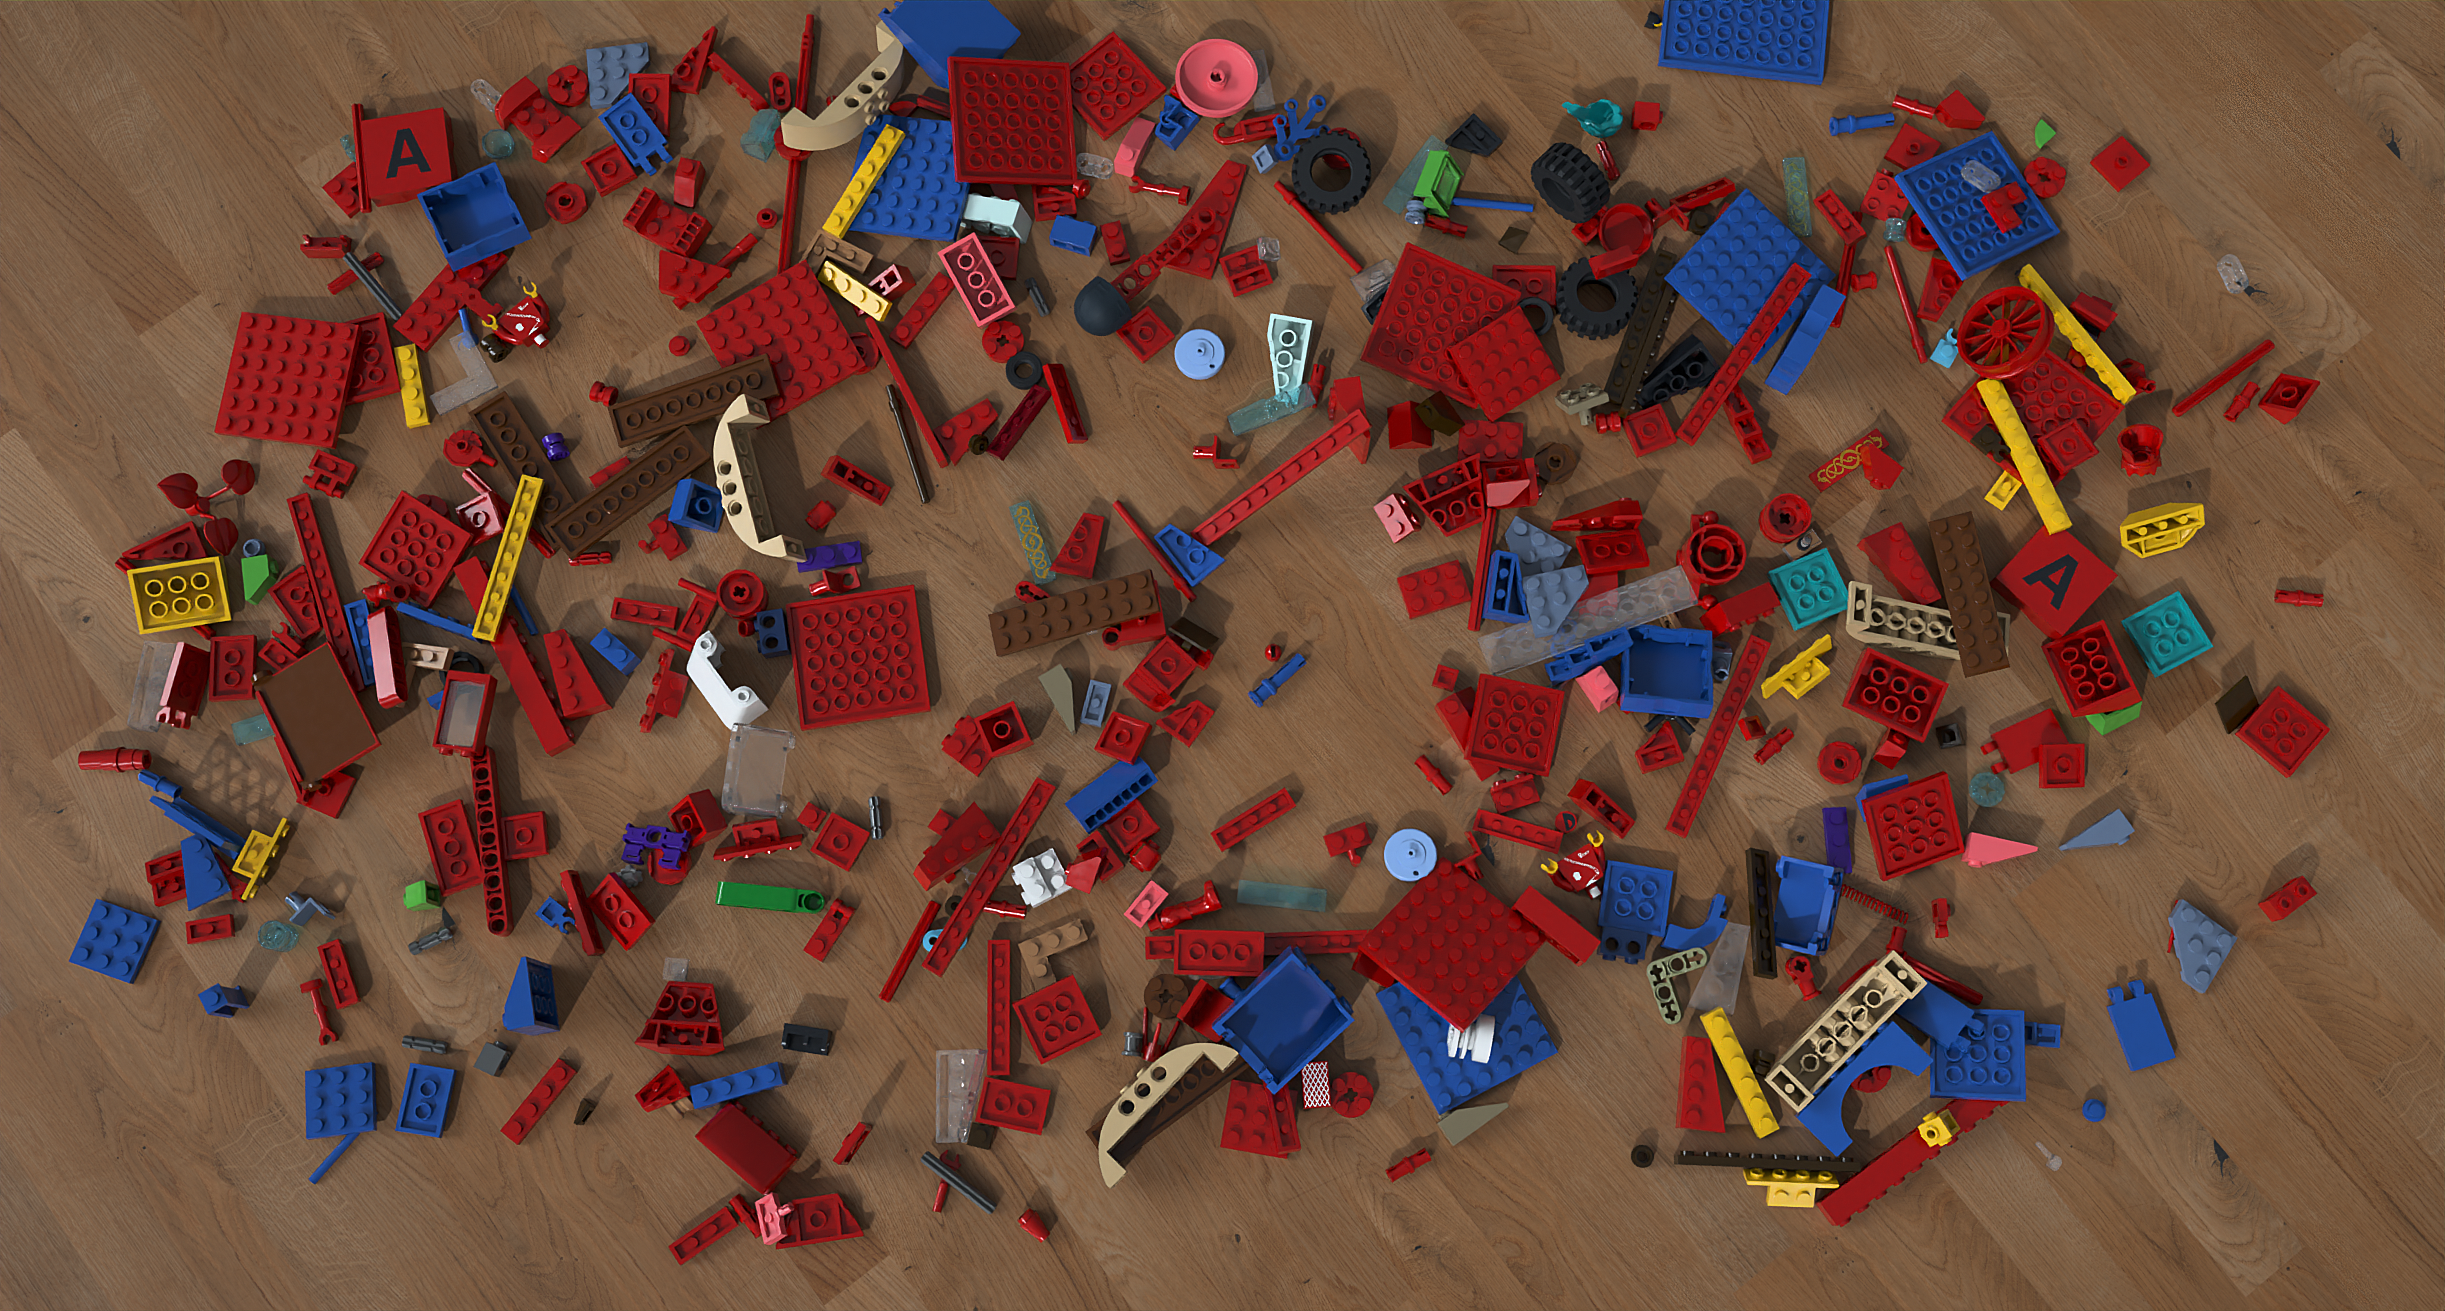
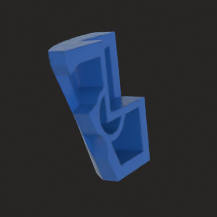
M1166 94L1164 97L1165 106L1163 111L1160 112V123L1156 127L1155 135L1165 145L1175 151L1200 119L1196 114L1182 107L1179 101Z

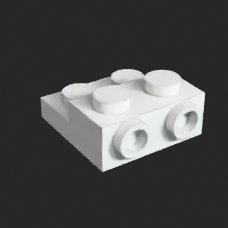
M1053 848L1013 867L1015 872L1011 875L1016 885H1022L1024 892L1021 895L1026 905L1031 903L1033 908L1073 888L1065 884L1067 875H1065V871Z

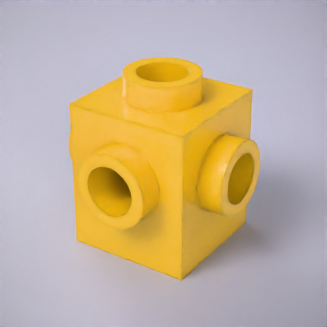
M1948 1109L1938 1114L1933 1111L1923 1117L1924 1121L1918 1126L1921 1137L1930 1147L1935 1144L1940 1146L1947 1144L1952 1140L1951 1137L1960 1130L1959 1125Z

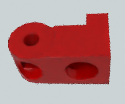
M468 288L463 293V301L466 306L488 325L492 324V318L488 314L493 315L497 320L504 312V308L498 303L494 306L490 305L482 298L479 290L475 288Z

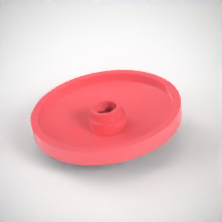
M1225 39L1204 40L1191 46L1181 56L1175 74L1176 89L1184 104L1200 115L1212 118L1231 116L1244 109L1254 97L1258 83L1257 67L1251 55L1240 45Z

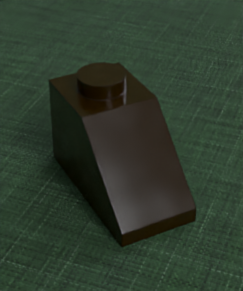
M1441 390L1428 397L1414 409L1427 427L1447 436H1452L1465 426V423Z

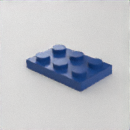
M410 1063L395 1131L442 1138L457 1070Z

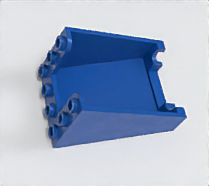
M903 0V2L896 1L894 3L896 8L892 10L893 12H889L887 8H884L878 14L880 19L937 86L949 89L947 65L949 56L1003 59L1006 51L1016 43L1017 38L1021 35L1020 31L988 0Z
M1291 945L1212 1023L1214 1031L1219 1036L1222 1035L1224 1040L1231 1044L1256 1071L1259 1078L1264 1080L1267 1084L1266 1087L1273 1094L1277 1093L1355 1020L1352 1015L1354 1013L1353 1008L1343 995L1339 998L1334 993L1336 990L1335 986L1328 979L1323 981L1319 976L1321 971L1313 963L1310 965L1307 963L1306 955L1299 947L1293 948Z

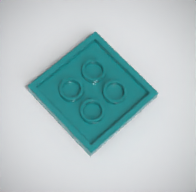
M1827 548L1767 573L1794 632L1847 610L1848 590Z
M2179 591L2121 621V624L2155 678L2214 647Z

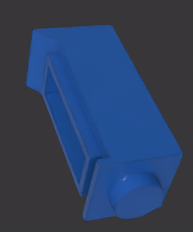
M218 983L198 994L208 1015L231 1018L234 1015L229 1006L243 1009L250 1007L239 985L235 988L220 986Z

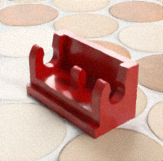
M308 234L302 235L306 244H300V250L308 258H343L344 255L351 252L352 239L347 235H340V237H310Z

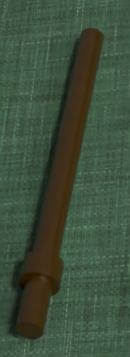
M887 385L885 388L889 397V408L894 413L922 504L929 503L930 498L901 410L903 408L901 400L897 398L894 385Z

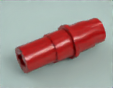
M124 747L81 751L78 756V765L81 770H104L124 773L126 770L148 769L152 762L149 750L126 749Z

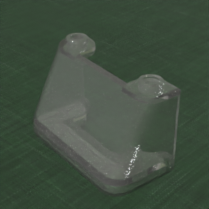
M745 723L733 724L722 793V809L731 815L763 818L777 817V819H782V814H785L787 809V801L783 800L781 795L787 753L795 748L796 738L791 731Z

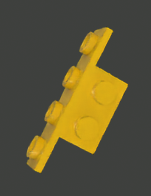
M1826 634L1823 638L1817 639L1810 648L1800 652L1792 662L1782 666L1779 672L1772 677H1768L1761 685L1763 697L1767 699L1781 687H1784L1798 700L1830 675V669L1819 658L1832 649L1831 636Z
M282 818L272 838L252 829L232 868L233 871L251 878L241 899L248 901L249 897L254 898L259 889V886L256 884L260 877H265L270 867L266 864L270 857L274 858L280 848L277 845L280 837L285 838L289 831L288 819Z
M1743 1169L1747 1185L1768 1186L1766 1196L1768 1206L1813 1208L1816 1188H1839L1835 1173L1825 1170L1808 1172L1806 1170Z

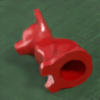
M388 580L385 584L377 581L376 585L363 588L362 593L367 596L368 600L373 602V608L376 609L381 599H391L392 602L407 600L410 594V586L404 581L393 582Z

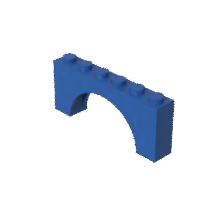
M1892 1020L1885 1021L1876 1030L1877 1033L1872 1038L1869 1037L1860 1046L1861 1049L1856 1054L1853 1053L1844 1062L1845 1065L1840 1070L1837 1069L1828 1078L1829 1081L1824 1086L1821 1085L1812 1094L1814 1098L1799 1113L1794 1115L1836 1157L1853 1142L1843 1126L1841 1106L1848 1087L1859 1075L1874 1067L1894 1065L1903 1067L1914 1075L1919 1076L1934 1061Z

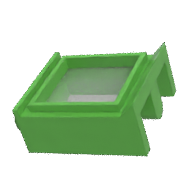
M1430 150L1413 194L1414 196L1428 197L1425 198L1423 205L1430 208L1429 214L1450 218L1447 210L1451 205L1461 176H1464V173L1448 151Z

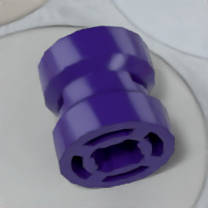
M552 433L542 439L544 447L548 449L547 455L550 461H559L570 455L568 447L564 445L565 439L562 433Z

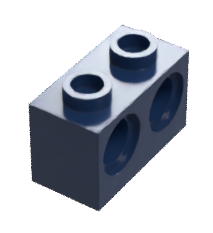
M780 608L756 612L757 619L754 620L755 631L759 632L760 640H757L758 652L762 653L766 659L792 655L785 611ZM774 619V626L766 628L767 621ZM772 640H778V645L775 648L770 649L768 647Z
M1603 926L1599 932L1601 943L1598 945L1597 955H1601L1603 960L1616 961V958L1625 959L1624 963L1638 965V961L1645 960L1648 933ZM1607 939L1615 941V950H1609L1606 947L1605 942ZM1629 942H1633L1638 946L1636 954L1629 952Z

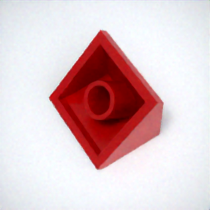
M2281 373L2258 406L2285 425L2299 414L2321 383L2318 380Z
M1409 400L1387 408L1389 450L1432 448L1431 428L1425 425L1414 410L1420 403Z

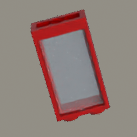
M448 670L432 747L437 749L439 754L452 756L453 753H459L460 756L465 758L483 755L498 683L495 677L490 674Z

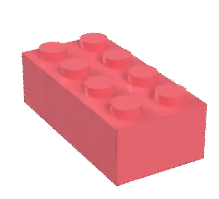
M975 232L938 252L978 328L983 329L990 323L1018 309Z

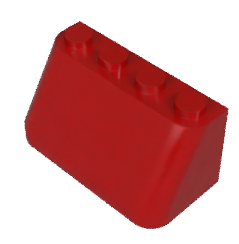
M737 1100L735 1102L729 1101L699 1130L695 1137L755 1190L763 1195H768L774 1191L799 1161V1158L796 1156L797 1151L791 1145L786 1144L784 1146L778 1141L781 1137L771 1129L769 1131L762 1127L763 1122L753 1114L750 1117L745 1112L747 1108Z

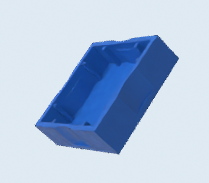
M495 162L467 173L455 181L443 183L417 194L453 272L532 239Z
M1824 284L1821 286L1764 383L1785 395L1788 394L1809 363L1846 298L1845 295Z
M1625 623L1624 626L1633 641V645L1621 652L1620 710L1708 719L1713 708V677L1711 674V660L1713 657L1712 631L1688 628L1669 629L1656 625Z

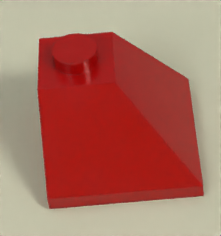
M1522 459L1480 463L1483 492L1487 507H1500L1510 504L1530 484V479Z

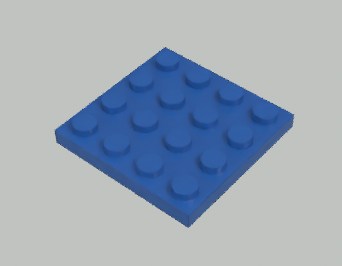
M1971 1009L1975 1012L1973 1018L1985 1024V1030L1979 1036L1965 1027L1959 1036L1971 1042L1972 1047L1967 1054L1954 1045L1948 1050L1930 1038V1057L1934 1060L1930 1064V1098L2026 1102L2025 1023L2023 1010Z

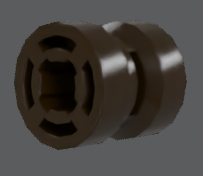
M495 333L487 335L480 342L481 349L489 353V358L494 363L502 361L510 353V349L506 344L501 343V339Z
M1754 1049L1752 1055L1754 1060L1750 1067L1753 1074L1766 1077L1771 1070L1772 1063L1775 1062L1776 1055Z

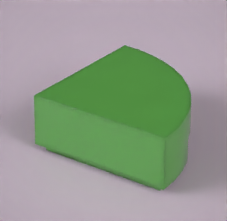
M2042 119L2035 127V143L2039 148H2042L2056 134Z

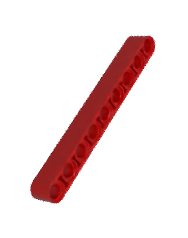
M485 744L486 755L479 759V756L474 755V758H470L487 927L492 934L507 937L514 930L508 866L503 858L500 828L502 810L496 754L490 746ZM488 770V777L481 780V774ZM490 791V799L488 801H484V794ZM489 813H493V819L486 823V816ZM495 834V841L489 845V836ZM493 856H497V863L494 866H491V858ZM499 877L500 884L493 888V880ZM502 899L501 908L496 910L495 902ZM504 921V929L498 932V923Z

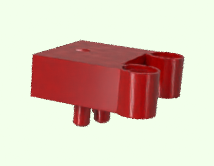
M1154 580L1161 612L1120 623L1122 631L1114 627L1106 628L1102 633V641L1106 649L1115 651L1121 646L1162 640L1166 637L1157 580ZM1109 635H1116L1118 637L1115 643H1109L1106 639Z

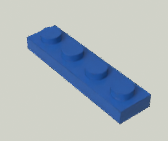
M362 599L346 604L344 607L364 684L370 687L376 685L367 616L371 614L368 600Z
M410 601L408 604L399 602L396 610L403 615L480 644L484 640L472 636L474 629L472 624L468 623L467 626H463L460 624V620L450 616L447 619L440 617L441 613L432 609H428L426 612L421 610V606Z

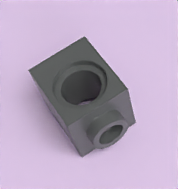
M497 1040L494 1043L486 1042L473 1067L492 1076L500 1077L512 1052L506 1050L508 1047L506 1044Z

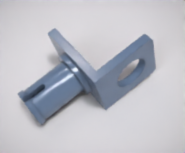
M1712 640L1711 674L1718 681H1724L1729 675L1728 672L1733 654L1729 642ZM1715 646H1722V647H1724L1725 649H1719V648H1716Z
M297 891L289 894L293 898L292 900L288 896L285 899V902L296 911L289 920L299 926H303L317 910L333 920L336 918L320 901L311 897L305 901Z

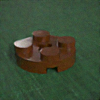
M1548 442L1543 444L1537 450L1534 457V464H1538L1539 478L1548 485L1562 484L1569 480L1576 468V455L1574 451L1564 443ZM1553 458L1555 461H1560L1557 468L1550 465V459Z
M1160 974L1152 978L1144 990L1146 1007L1153 1015L1161 1019L1175 1018L1181 1006L1188 999V990L1184 982L1172 974ZM1164 990H1168L1169 994H1173L1168 1003H1164V1000L1160 998V994H1163Z

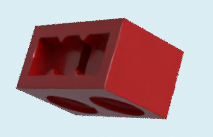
M2302 875L2290 879L2259 902L2258 905L2271 922L2287 917L2315 896L2317 892Z

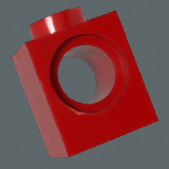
M1635 101L1632 108L1631 129L1656 131L1658 123L1661 124L1663 119L1660 103Z

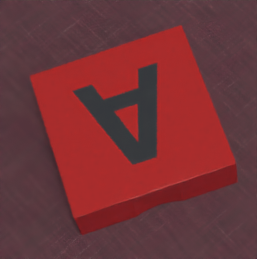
M443 107L361 121L368 192L370 199L377 207L405 203L417 199V194L458 179L457 166L453 157L454 140L451 117Z
M2043 524L2023 545L2016 556L2007 562L1989 583L1997 593L2011 605L2020 609L2037 628L2052 641H2055L2069 630L2118 575L2069 532L2062 530L2050 535L2045 524Z

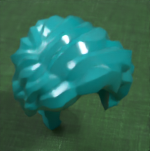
M1600 99L1595 103L1591 102L1586 108L1576 103L1571 104L1570 102H1564L1561 105L1567 109L1568 113L1577 118L1581 127L1587 133L1597 138L1614 135L1622 127V108L1610 100Z

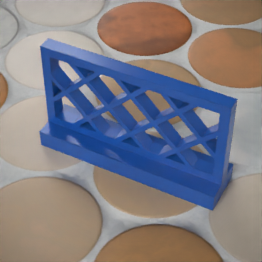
M154 795L149 801L164 810L165 816L193 834L200 833L208 839L212 846L232 859L237 860L247 841L245 838L179 796H176L173 802Z

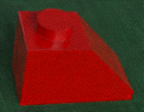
M1958 89L1940 102L1934 112L1937 120L1949 128L1977 130L1986 119Z
M684 157L680 158L674 182L673 203L675 205L695 208L706 174L701 161Z
M1862 444L1860 451L1864 477L1870 481L1869 484L1876 490L1890 489L1904 467L1874 444Z
M1101 847L1077 856L1073 863L1069 862L1065 870V875H1067L1065 884L1090 894L1098 879L1108 848Z

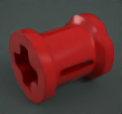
M1869 271L1868 274L1862 275L1852 274L1850 277L1852 291L1857 293L1862 289H1876L1877 277L1875 272Z

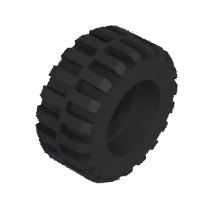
M1333 130L1332 133H1326V131L1319 132L1318 136L1315 137L1313 135L1308 138L1306 143L1303 142L1298 153L1296 152L1292 164L1294 190L1298 193L1302 203H1306L1311 210L1316 209L1321 214L1328 212L1331 215H1336L1341 211L1343 213L1347 212L1349 208L1359 204V201L1364 198L1371 179V161L1367 156L1366 149L1360 146V142L1356 138L1354 140L1350 138L1349 134L1344 132L1342 135L1338 134V131ZM1324 155H1338L1344 158L1350 165L1351 178L1348 184L1339 191L1329 192L1322 190L1313 181V165L1317 159Z
M1566 142L1555 143L1532 164L1531 179L1534 182L1535 189L1539 191V195L1547 202L1546 204L1566 220H1571V222L1578 224L1588 222L1610 198L1609 183L1605 180L1603 172L1599 170V166L1587 154L1585 155L1582 150L1575 148L1572 144H1566Z
M1583 257L1578 260V263L1573 262L1561 277L1556 290V314H1561L1560 322L1563 325L1567 324V330L1571 333L1576 331L1578 333L1577 336L1583 338L1585 335L1589 336V340H1596L1599 336L1601 340L1608 339L1609 334L1615 336L1619 333L1620 329H1624L1634 313L1638 302V287L1634 286L1636 280L1633 275H1628L1629 269L1596 280L1588 262L1589 260ZM1587 284L1602 285L1613 294L1615 306L1605 312L1591 311L1581 304L1577 291L1580 287Z

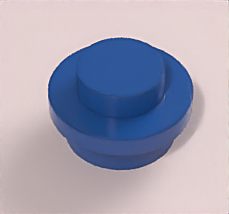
M2090 1099L2083 1104L2082 1113L2088 1121L2099 1122L2105 1117L2106 1108L2101 1101Z

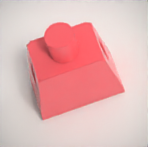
M1601 665L1575 679L1598 713L1617 701L1619 690Z

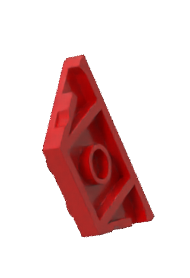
M664 250L659 252V290L662 294L698 304L708 293L718 288L716 284L725 277L729 279L732 276V272L726 268Z
M839 1193L795 1199L791 1201L794 1205V1210L788 1213L784 1221L787 1236L776 1243V1250L862 1237L865 1234Z

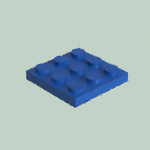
M1607 860L1597 926L1648 933L1651 936L1665 937L1673 871Z
M96 899L68 962L133 984L161 921Z
M368 1062L305 1071L306 1139L313 1140L377 1131L375 1063Z

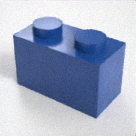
M1057 215L1049 236L1050 245L1090 257L1098 235L1097 226H1094L1089 221H1077L1068 215Z
M605 627L589 643L626 676L642 661Z

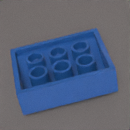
M526 956L521 957L504 1007L505 1013L502 1015L503 1024L507 1027V1030L531 1036L560 1031L552 967L550 964Z

